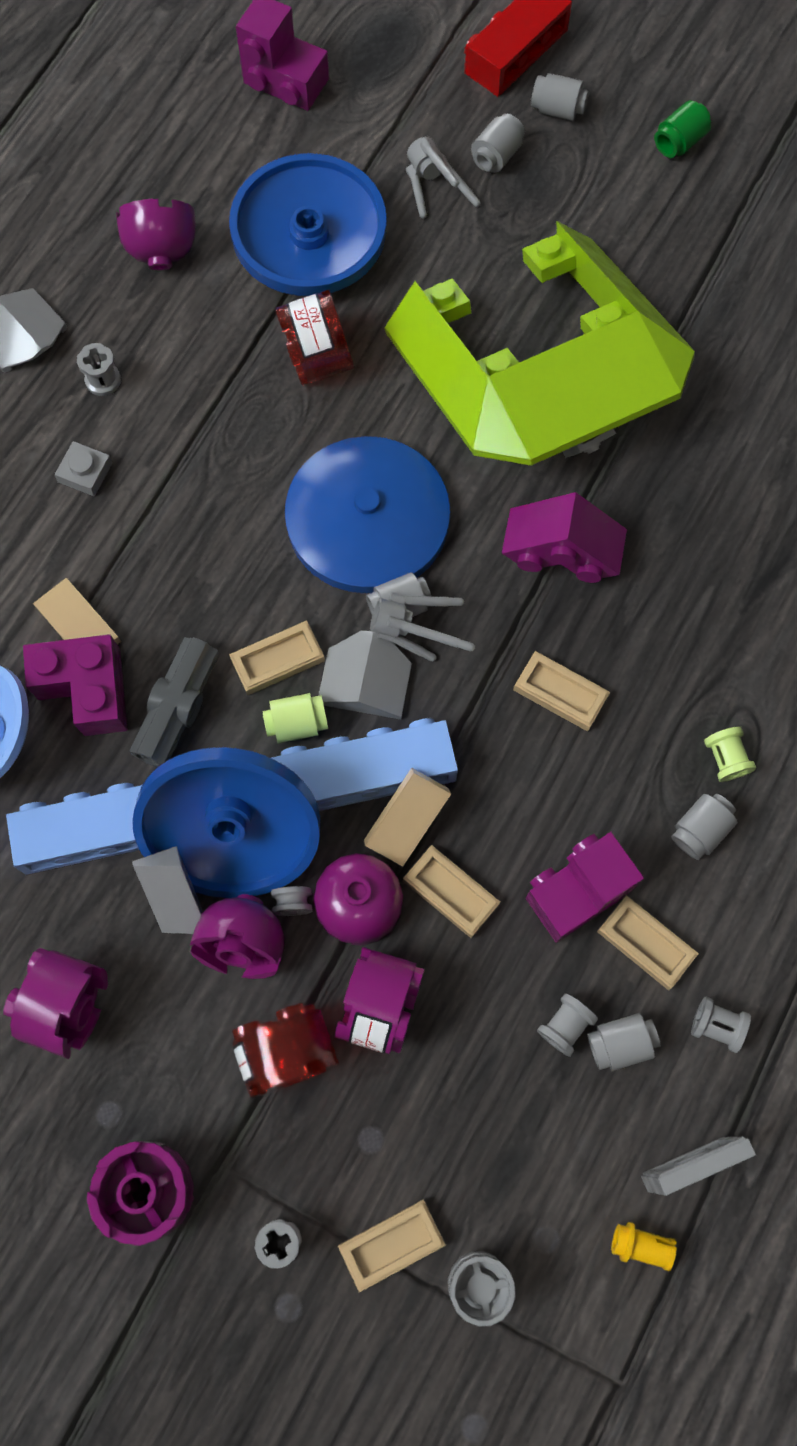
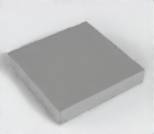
M721 1137L643 1172L641 1178L648 1192L666 1196L749 1159L756 1154L748 1138Z

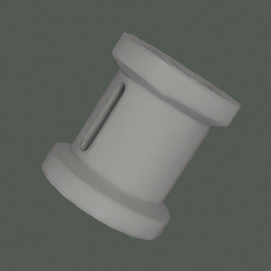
M91 343L84 346L77 355V364L80 371L85 374L84 381L88 390L98 396H107L114 393L121 383V376L118 369L114 366V356L111 350L100 343ZM94 354L98 355L100 362L96 363ZM100 377L103 378L105 385H101L99 381Z
M564 994L561 998L562 1006L547 1025H540L537 1032L549 1044L570 1057L574 1052L573 1044L588 1025L594 1026L598 1018L580 1001L569 994Z
M705 996L695 1014L691 1036L700 1038L704 1035L728 1045L729 1051L738 1053L747 1036L751 1015L744 1011L737 1014L714 1005L713 999ZM718 1021L720 1023L728 1025L729 1028H723L721 1026L713 1024L712 1022Z
M282 1219L266 1224L259 1231L255 1239V1251L262 1264L278 1269L288 1266L299 1253V1247L302 1243L300 1230L294 1223L286 1222ZM275 1230L279 1236L286 1233L289 1235L291 1242L285 1247L286 1256H282L279 1250L272 1253L268 1250L267 1244L273 1239L270 1231Z

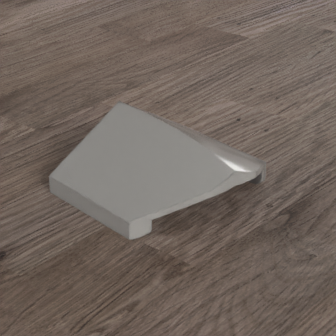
M33 288L0 296V369L3 372H9L13 366L34 360L52 347L60 333L65 332L67 328L66 323Z
M359 631L328 649L319 695H322L324 706L401 719L412 663L393 642L378 638V633L373 631Z

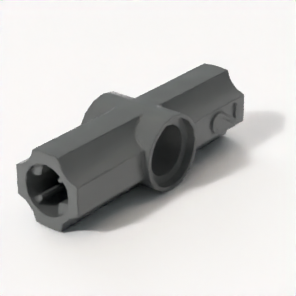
M184 637L166 676L160 677L151 690L147 702L148 714L129 751L132 756L156 768L170 760L185 727H191L199 714L203 702L202 691L219 657L217 649L200 639Z

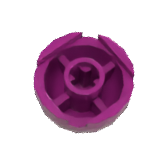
M144 199L123 204L119 207L120 213L116 212L117 230L122 246L137 261L148 263L149 269L172 268V262L179 261L190 252L196 231L195 209L190 204L179 200H172V208L159 207V199Z
M355 853L340 857L325 868L316 883L313 901L318 921L330 936L342 942L351 943V945L363 946L378 942L393 930L401 915L403 893L399 878L388 864L374 856Z
M242 894L238 895L237 898H226L211 904L202 913L191 938L190 945H192L190 952L200 963L215 971L227 974V965L246 969L241 978H267L275 975L278 970L285 938L279 919L269 908L263 905L262 900L252 895Z

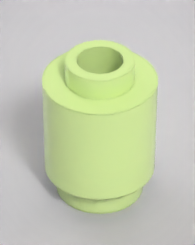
M310 693L272 700L269 701L271 710L262 711L267 737L276 735L277 743L318 736V731L328 729L322 695L311 697Z

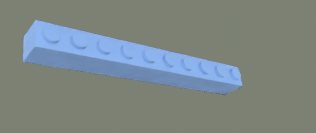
M432 718L414 721L409 724V728L392 731V728L389 727L374 729L366 734L367 737L350 740L349 737L344 736L332 738L325 741L324 746L307 750L306 746H293L281 751L280 756L271 757L288 767L305 782L315 797L319 811L394 795L411 768L440 784L455 782L458 772L446 720L435 722ZM132 783L116 784L110 786L107 789V793L93 796L86 792L74 793L63 798L64 802L47 805L45 802H32L20 806L19 812L6 814L13 866L27 875L139 850L133 834L132 821L137 796L142 785L134 787Z

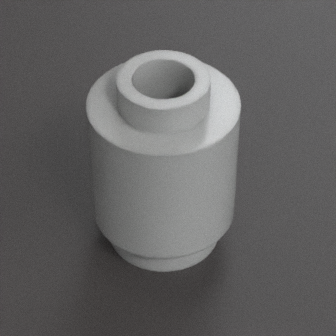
M548 73L546 77L538 75L532 93L531 107L539 109L541 114L574 121L577 114H584L589 91L583 89L584 81L551 73Z
M511 114L495 117L473 142L471 152L474 162L480 169L492 173L499 172L521 147L525 130L519 119Z
M410 572L374 587V592L366 595V601L373 615L378 599L388 600L391 592L403 596L431 597V593L423 577L417 579ZM406 606L407 610L413 612L412 617L428 610L427 606Z
M716 793L713 797L703 794L675 825L676 832L671 838L687 855L699 860L704 854L710 855L736 826L738 822L733 815L736 809L720 794Z
M640 1013L598 1025L597 1031L587 1034L599 1070L610 1067L611 1071H615L654 1059L653 1048L660 1047L659 1037L651 1019L644 1021Z

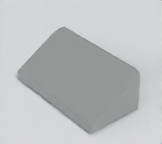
M177 846L132 861L162 933L193 934L203 910Z

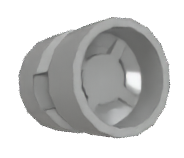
M472 1251L461 1256L451 1267L448 1276V1293L456 1312L466 1322L476 1326H491L503 1320L510 1312L515 1299V1283L509 1270L494 1255L484 1251Z

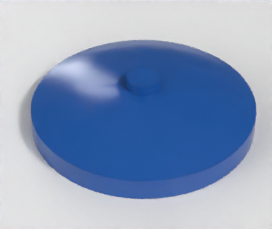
M311 153L285 156L267 163L252 173L236 193L229 218L233 248L247 272L269 288L297 296L333 293L358 281L378 260L386 238V209L384 201L373 181L363 171L347 161L329 155Z
M355 437L338 441L321 449L304 463L289 487L285 503V520L289 540L295 554L313 575L323 582L342 590L356 593L374 592V587L410 572L417 578L433 564L447 538L450 504L441 476L434 466L419 452L403 443L387 438Z
M205 748L178 755L160 765L149 775L137 796L132 828L136 844L143 857L177 846L196 893L213 897L237 898L238 895L242 894L258 896L269 893L273 889L282 888L299 877L307 869L319 845L320 813L315 797L309 787L296 773L280 762L265 755L243 749Z

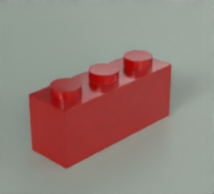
M514 0L503 11L497 12L490 23L479 34H474L468 40L464 50L466 55L464 73L499 97L568 31L572 1Z

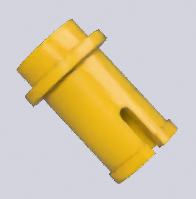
M628 1222L626 1226L621 1224L616 1226L611 1252L612 1254L619 1255L620 1261L624 1263L632 1259L670 1271L675 1261L677 1247L675 1246L676 1240L674 1238H666L635 1229V1224Z

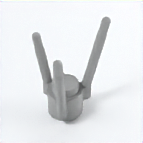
M421 137L410 145L407 156L411 164L406 168V172L412 182L416 205L421 219L427 217L420 177L432 180L442 173L446 180L453 187H458L475 207L480 206V200L450 166L444 154H441L431 137Z
M391 592L388 600L379 598L375 605L370 631L378 633V638L391 641L433 662L436 660L437 657L434 653L400 635L406 636L409 632L467 651H474L475 645L471 642L411 623L413 612L406 609V606H462L464 604L462 598L403 596Z

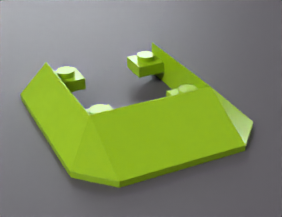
M556 221V235L544 238L522 249L523 262L541 283L569 272L598 304L600 308L580 316L581 330L585 334L522 362H518L508 348L476 361L448 324L471 314L470 300L453 279L438 283L424 291L414 281L385 326L387 336L474 456L534 465L680 399L685 387L695 351L591 238Z

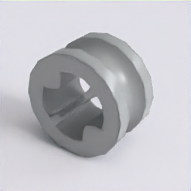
M292 886L273 889L271 897L276 899L277 903L276 906L272 907V912L276 916H296L313 912L312 905L307 903V898L312 895L311 888Z

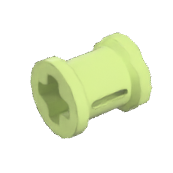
M741 727L724 729L708 736L704 740L706 747L712 748L720 772L717 774L719 782L730 781L756 770L754 761H749L741 737L744 733Z

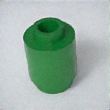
M692 100L686 101L659 124L658 131L654 135V141L658 150L668 158H674L686 153L709 133L711 121L708 109L703 104Z

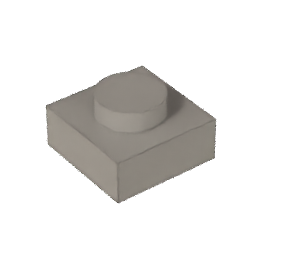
M73 441L54 475L59 483L95 497L112 465V460L108 454Z

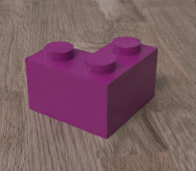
M253 0L236 25L243 82L254 90L263 91L282 99L289 105H295L309 111L329 80L327 50L294 37L292 7L276 0Z
M577 492L510 508L502 554L516 562L517 566L525 571L538 572L544 567L562 565L576 574L579 580L595 583L601 581V578L620 575L627 529Z
M111 634L23 645L26 688L38 700L71 696L73 724L84 736L128 731L121 651Z
M611 832L600 839L597 838L595 833L588 836L572 848L573 853L566 858L569 863L565 868L555 873L551 867L530 881L533 889L529 891L525 899L556 943L623 899L626 895H629L644 879Z

